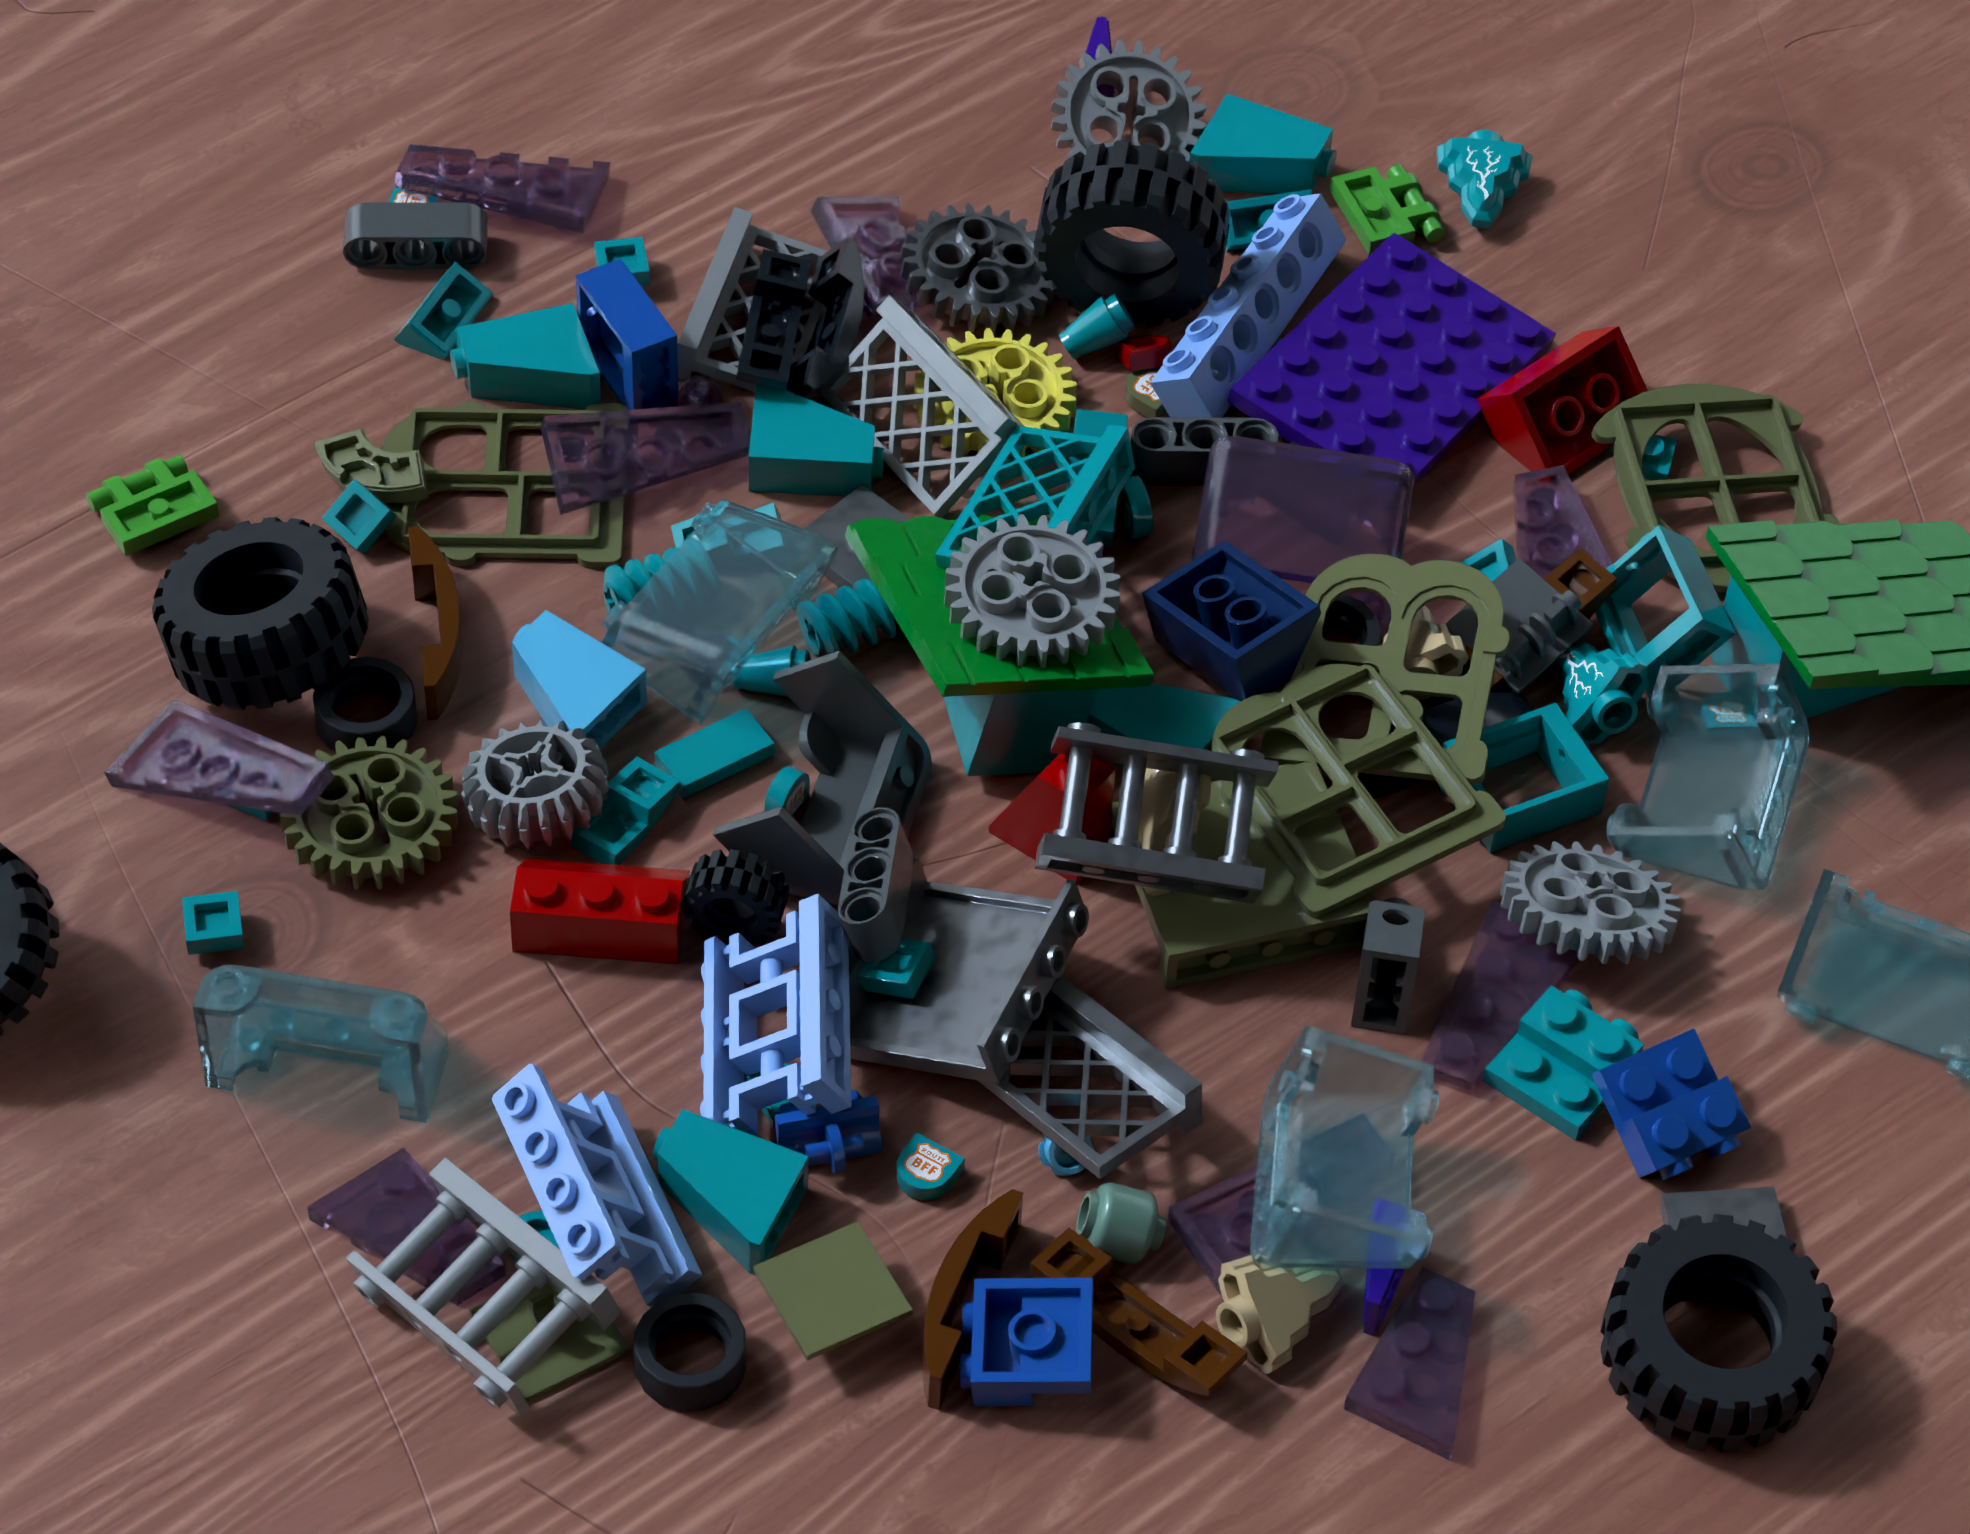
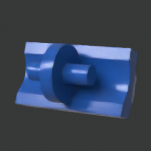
M857 1090L851 1091V1107L833 1114L825 1107L819 1106L816 1107L815 1113L806 1116L791 1102L781 1104L779 1114L775 1115L777 1144L809 1156V1166L828 1162L833 1174L845 1172L846 1159L883 1152L879 1126L880 1108L876 1096L863 1098Z

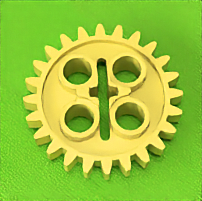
M990 328L985 329L984 338L977 339L970 331H965L964 343H960L952 337L947 338V346L1025 427L1069 431L1070 417H1075L1077 383L1072 381V368L1062 367L1063 355L1061 353L1048 356L1049 344L1047 342L1032 347L1030 346V334H1026L1019 341L1012 340L1011 329H1007L1001 338H995ZM920 370V373H915L914 394L924 393L925 372L923 370ZM936 385V392L942 391L938 385ZM953 401L935 402L934 426L953 424L955 404ZM915 404L913 408L918 409L917 421L919 424H922L923 404ZM966 416V423H967V422H972V421ZM983 432L965 433L963 457L970 450L977 451L978 453L986 445L989 439ZM953 435L941 436V448L945 449L952 446ZM1024 445L1019 455L1022 458L1025 457V451L1028 447L1035 452L1042 451L1044 448Z

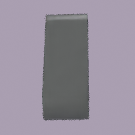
M359 203L350 207L346 212L343 255L345 260L351 265L363 269H449L454 262H457L464 269L475 268L486 259L488 217L481 207L471 203Z
M1145 418L1138 421L1132 427L1130 441L1135 469L1131 477L1139 476L1144 485L1151 486L1262 485L1273 477L1279 434L1272 423L1259 418Z
M885 807L870 809L862 813L853 823L838 904V915L853 952L858 959L865 962L885 960L899 949L902 942L914 866V854L899 815L894 810Z

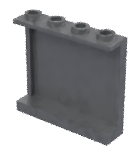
M914 857L902 938L930 942L936 958L913 999L864 991L858 977L866 962L857 958L850 942H848L851 1059L999 1084L1009 1064L1018 1057L1021 1042L1033 1020L1040 1016L1044 1000L1054 981L1063 974L1067 957L1078 937L1084 935L1087 929L1089 913L1087 906L1082 901L1076 881L1067 879L1056 900L927 881L919 858Z

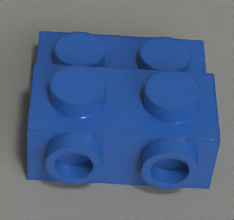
M1695 1028L1591 1074L1639 1178L1657 1170L1663 1180L1694 1167L1690 1155L1706 1149L1711 1159L1741 1146L1742 1144L1737 1134L1752 1128L1728 1076L1718 1080Z
M974 1278V1301H964L962 1310L963 1337H972V1353H961L960 1359L961 1389L972 1390L974 1406H1033L1034 1394H1092L1093 1278Z

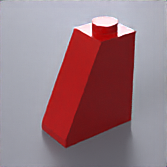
M1059 754L989 825V833L1036 861L1037 847L1044 833L1053 834V831L1060 827L1069 755ZM1091 759L1082 832L1086 834V840L1108 843L1115 769L1100 760ZM1055 872L1065 879L1075 880L1076 884L1083 878V876Z

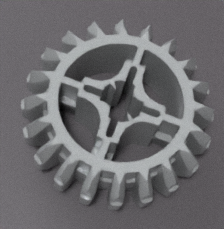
M542 718L536 726L526 727L520 721L518 729L511 732L500 728L499 736L496 740L482 739L481 749L470 752L468 766L462 768V785L464 789L462 797L465 808H468L470 819L474 822L476 829H483L486 832L489 840L500 837L506 847L513 845L518 840L522 841L527 849L536 841H545L550 847L553 838L559 836L571 840L576 826L589 829L591 817L602 815L603 801L608 799L609 785L607 776L609 774L606 760L602 757L600 748L596 745L595 739L587 738L582 728L567 731L564 721L549 727Z

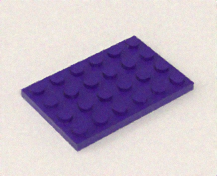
M1393 233L1231 387L1227 402L1251 418L1264 419L1272 423L1276 427L1279 436L1393 508L1484 416L1477 398L1539 360L1552 346L1556 333L1398 234Z

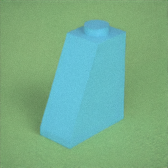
M545 610L531 624L522 626L516 633L512 641L514 676L547 726L553 727L557 723L564 721L567 731L582 728L584 735L587 738L595 739L596 745L601 749L647 704L645 668L551 612Z

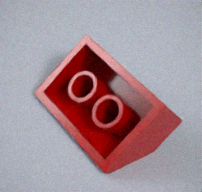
M1614 326L1581 332L1477 398V402L1496 443L1546 485H1551L1614 445V443L1600 444L1593 440L1591 433L1595 424L1607 412L1623 401L1647 392L1648 389L1620 327Z
M526 858L516 870L509 911L512 952L678 965L685 918L682 901L689 882L690 870Z

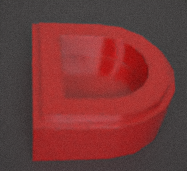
M1138 336L1116 342L1117 357L1130 371L1163 366L1164 358L1172 352L1171 340L1164 336Z

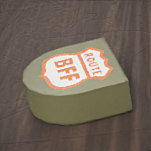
M1159 367L1132 371L1126 379L1125 399L1128 405L1147 418L1161 417L1166 412L1150 384L1160 370Z

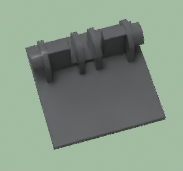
M1520 558L1492 581L1502 599L1504 610L1503 627L1508 630L1510 636L1509 650L1505 656L1497 658L1495 669L1504 676V682L1517 694L1593 627V623L1577 610L1582 606V603L1572 591L1567 590L1564 594L1558 593ZM1466 605L1445 624L1453 636H1460L1464 646L1468 645L1473 650L1478 628V617L1473 608Z

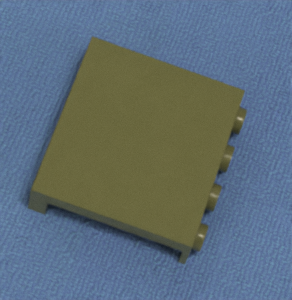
M1315 760L1295 765H1281L1278 767L1277 774L1269 787L1260 786L1271 803L1278 809H1287L1327 790ZM1223 780L1211 782L1209 805L1200 811L1197 833L1193 836L1192 850L1197 853L1196 857L1218 861V858L1224 856L1230 806L1222 798L1221 784ZM1119 801L1112 802L1109 839L1115 837ZM1336 809L1298 827L1294 832L1318 867L1324 871H1330L1357 858ZM1252 819L1247 859L1252 862L1251 866L1266 868L1263 891L1254 904L1169 891L1167 894L1153 897L1146 893L1144 886L1135 885L1161 951L1158 972L1165 989L1363 946L1369 904L1375 901V898L1371 892L1322 917L1313 918L1308 916L1293 895V881L1295 878Z

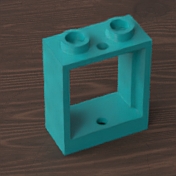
M1658 525L1651 532L1645 534L1635 546L1614 564L1606 568L1617 578V585L1595 614L1611 649L1620 656L1627 652L1631 653L1648 668L1646 677L1650 684L1645 691L1661 697L1736 634L1691 539ZM1672 570L1689 609L1648 643L1631 605Z
M1557 703L1483 728L1481 741L1486 744L1488 749L1487 770L1538 753L1562 788L1504 809L1503 811L1506 814L1504 828L1481 839L1489 853L1602 813L1609 777ZM1456 738L1444 742L1443 748L1451 747L1455 743ZM1481 783L1471 785L1475 791H1485ZM1440 786L1442 792L1448 797V795L1445 793V791H1444V790L1442 789V787Z

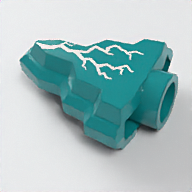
M1491 130L1475 131L1468 138H1450L1445 144L1437 147L1436 153L1438 171L1447 175L1449 188L1461 196V210L1470 225L1478 230L1489 228L1502 213L1503 199L1515 195L1518 183L1529 179L1533 158L1529 152H1526L1523 145L1506 142L1500 134Z
M1576 641L1557 658L1559 677L1564 683L1562 693L1564 695L1563 705L1567 711L1565 716L1586 746L1600 744L1610 734L1620 733L1634 723L1638 713L1636 702L1650 684L1646 677L1648 668L1637 657L1629 652L1620 656L1611 649L1599 652L1589 643Z

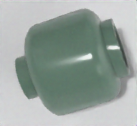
M1112 1182L1101 1184L1095 1193L1088 1191L1085 1194L1076 1223V1233L1091 1242L1093 1246L1111 1256L1113 1260L1127 1264L1139 1263L1146 1256L1149 1249L1158 1250L1166 1229V1218L1158 1215L1157 1201L1152 1193Z

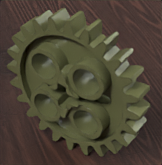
M380 735L375 746L367 747L363 737H357L355 748L349 750L339 740L335 742L336 754L330 756L318 749L315 751L316 766L301 762L299 764L300 778L288 777V794H283L280 797L282 807L280 820L282 833H285L286 847L288 850H295L296 861L299 865L311 862L312 876L318 877L327 870H330L331 882L334 886L338 885L345 876L352 877L355 890H359L365 878H372L376 888L382 889L384 876L392 875L400 885L404 884V870L410 868L415 873L423 875L425 873L423 858L439 862L441 860L440 846H452L453 844L452 830L458 829L459 826L457 812L459 811L458 794L453 789V777L451 774H443L442 761L440 759L427 763L425 748L422 747L411 755L408 754L407 740L402 739L392 749L387 748L385 736ZM354 779L360 782L364 790L366 804L360 803L359 789L356 783H354ZM373 819L379 821L380 834L387 843L386 845L380 843L375 833Z

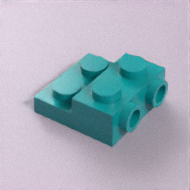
M1551 985L1520 1019L1517 1034L1485 1068L1483 1082L1576 1141L1606 1107L1591 1074L1643 1051L1644 1043L1639 1040L1636 1029L1627 1021L1614 1019L1609 1022L1593 1012L1590 1001L1579 991L1570 989L1563 993Z

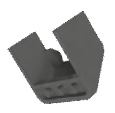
M840 650L777 671L772 679L805 713L799 730L798 744L803 756L819 772L801 824L781 806L716 826L713 836L729 852L730 849L740 850V857L748 859L749 853L758 855L757 863L762 865L768 860L774 864L773 873L781 871L785 876L784 883H789L790 890L788 895L805 899L819 894L830 905L835 906L839 904L851 828L854 821L862 813L878 807L890 808L899 815L908 838L932 767L931 753L924 738Z

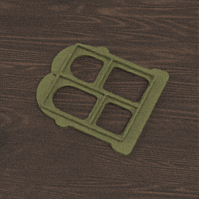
M466 401L458 404L456 408H416L411 412L410 417L397 424L386 436L381 449L390 452L419 450L420 453L422 443L431 434L440 430L452 428L482 429L487 433L484 468L480 471L437 470L427 465L423 460L428 493L430 495L439 491L466 490L502 491L508 495L506 529L502 534L432 533L422 528L415 519L416 507L422 500L406 503H385L397 516L383 533L392 543L403 550L410 552L408 527L419 526L437 545L446 562L455 567L472 565L475 563L476 558L577 559L579 565L590 569H606L614 564L620 566L622 561L628 408L620 403H595L587 406L585 410L486 409L485 405L480 402ZM516 429L589 431L594 435L592 468L589 472L508 471L505 467L508 434ZM535 492H583L590 496L588 532L585 535L529 534L527 531L529 497Z
M1361 554L1345 558L1329 566L1317 576L1306 593L1308 598L1320 606L1321 615L1290 681L1304 671L1315 668L1320 663L1356 666L1366 664L1378 669L1380 675L1391 682L1401 695L1413 694L1461 700L1463 705L1456 741L1451 747L1443 749L1471 785L1481 783L1485 778L1488 764V749L1486 744L1481 741L1496 660L1505 656L1510 647L1509 632L1503 627L1504 610L1502 599L1496 586L1479 570L1464 563L1449 560H1430L1411 566L1404 560L1389 555ZM1350 591L1377 593L1387 601L1391 608V621L1386 641L1379 646L1326 641L1322 637L1330 605L1339 596ZM1437 599L1460 600L1473 608L1478 617V628L1470 669L1463 676L1410 672L1404 667L1413 620L1417 612L1429 602ZM1374 702L1368 732L1365 737L1356 740L1335 737L1327 738L1337 751L1348 754L1389 735L1392 722ZM1284 731L1264 732L1261 753L1265 756V760L1277 761L1279 765H1295L1315 760L1318 768L1323 769L1306 745L1295 735ZM1411 751L1401 752L1360 772L1436 781L1419 757Z
M1329 664L1304 671L1289 681L1281 693L1269 692L1258 694L1234 705L1220 719L1213 734L1212 751L1231 754L1233 750L1243 749L1246 743L1259 733L1284 731L1295 735L1306 745L1332 780L1333 785L1329 789L1287 809L1276 808L1260 786H1255L1251 819L1295 878L1293 881V895L1305 913L1313 918L1322 917L1500 831L1505 826L1506 814L1496 800L1485 791L1474 790L1422 722L1423 708L1420 702L1410 695H1401L1396 687L1378 674L1371 665ZM1360 695L1375 702L1393 723L1395 730L1391 734L1360 749L1344 754L1337 751L1323 733L1318 722L1319 713L1325 704L1336 697ZM1404 751H1411L1419 757L1455 804L1456 809L1405 834L1399 832L1393 826L1357 776L1361 771ZM1223 780L1221 784L1222 798L1230 806L1233 782ZM1343 806L1350 807L1377 840L1379 846L1335 869L1324 871L1318 867L1294 832L1298 827Z

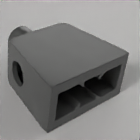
M1393 897L1384 901L1375 900L1369 904L1351 1026L1406 1035L1419 963L1425 911L1420 907L1411 906L1409 902L1402 898ZM1383 968L1393 970L1397 974L1395 986L1382 987L1376 984L1378 970Z

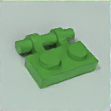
M1396 164L1392 166L1387 172L1388 178L1385 179L1382 178L1376 167L1331 177L1330 193L1369 256L1393 233L1398 234L1412 244L1414 243L1415 230L1423 233L1431 243L1439 241L1444 236V229L1439 223L1441 220L1439 212L1431 202L1425 201L1421 194L1423 190L1422 185L1414 174L1406 171L1403 165ZM1398 203L1405 204L1406 207L1401 208Z
M181 455L165 461L161 458L149 461L144 464V470L122 479L118 475L102 481L101 488L85 494L90 509L94 513L100 510L102 524L125 556L219 517L216 500L194 470L188 472L187 464Z

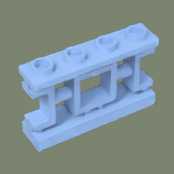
M819 894L799 901V913L795 910L786 914V937L758 948H755L740 933L729 936V945H725L716 936L705 940L704 963L701 966V974L704 981V1008L701 1011V1021L704 1027V1054L701 1056V1068L704 1074V1100L700 1105L701 1116L748 1134L756 1135L758 1134L757 1110L786 1099L806 1116L816 1112V1104L818 1103L831 1114L850 1108L848 937L838 912ZM800 965V972L793 970L783 974L784 970ZM760 980L759 984L744 989V982L750 984ZM787 1006V1029L757 1040V1017ZM801 1056V1065L794 1063L784 1067V1062ZM761 1071V1076L744 1082V1073L750 1076Z
M528 1064L493 1095V1104L573 1277L584 1280L595 1272L597 1278L605 1280L620 1267L626 1268L631 1271L646 1305L652 1307L662 1299L682 1293L702 1276L701 1270L618 1096L602 1091L591 1101L588 1094L580 1092L569 1103H563L555 1099L541 1068L533 1064Z

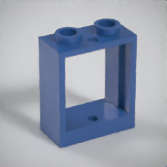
M622 259L576 275L577 314L600 376L618 402L628 408V416L633 423L679 406L677 335Z

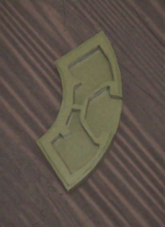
M364 428L315 441L316 450L325 471L343 490L356 479L383 503H406L429 498L424 462L419 450L390 452L380 449L369 441Z

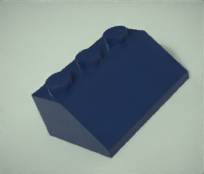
M1225 540L1142 592L1155 641L1240 702L1258 694L1273 692L1290 681L1321 615L1320 606Z

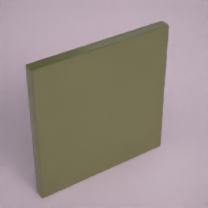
M858 1221L753 1266L754 1273L807 1361L913 1314L912 1307Z
M547 1283L541 1289L534 1287L485 1338L500 1364L559 1303L556 1300L559 1293ZM485 1303L470 1309L471 1317H473L485 1305ZM587 1316L582 1322L575 1320L515 1384L527 1402L629 1353L630 1348L614 1322L604 1330Z

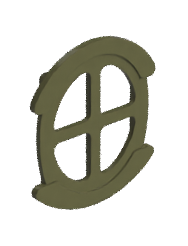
M1680 384L1657 388L1623 401L1607 412L1595 424L1591 434L1593 440L1600 444L1614 443V464L1617 481L1626 510L1635 527L1631 528L1626 535L1625 543L1627 547L1631 549L1645 534L1651 532L1658 525L1673 531L1660 518L1652 505L1653 501L1664 499L1706 497L1713 502L1720 525L1740 523L1732 496L1737 494L1783 491L1792 495L1795 502L1792 524L1827 521L1840 525L1838 518L1835 516L1822 514L1820 496L1814 475L1799 443L1791 432L1797 431L1803 422L1802 414L1778 401L1774 395H1761L1736 387L1715 384ZM1711 421H1723L1747 431L1771 450L1782 464L1784 471L1740 475L1727 474L1722 468L1708 423ZM1680 423L1687 426L1704 476L1652 481L1646 479L1641 471L1642 457L1645 447L1651 438L1667 425ZM1695 546L1715 591L1727 593L1731 575L1715 552ZM1671 570L1667 576L1676 579Z

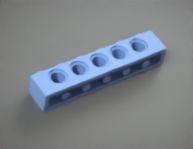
M1321 193L1306 196L1292 194L1276 203L1273 208L1274 212L1264 226L1253 235L1252 242L1243 255L1231 265L1230 273L1220 287L1209 296L1207 305L1196 320L1187 326L1186 334L1176 348L1164 358L1163 366L1150 384L1170 417L1222 418L1231 405L1227 402L1231 387L1268 353L1276 339L1347 239Z

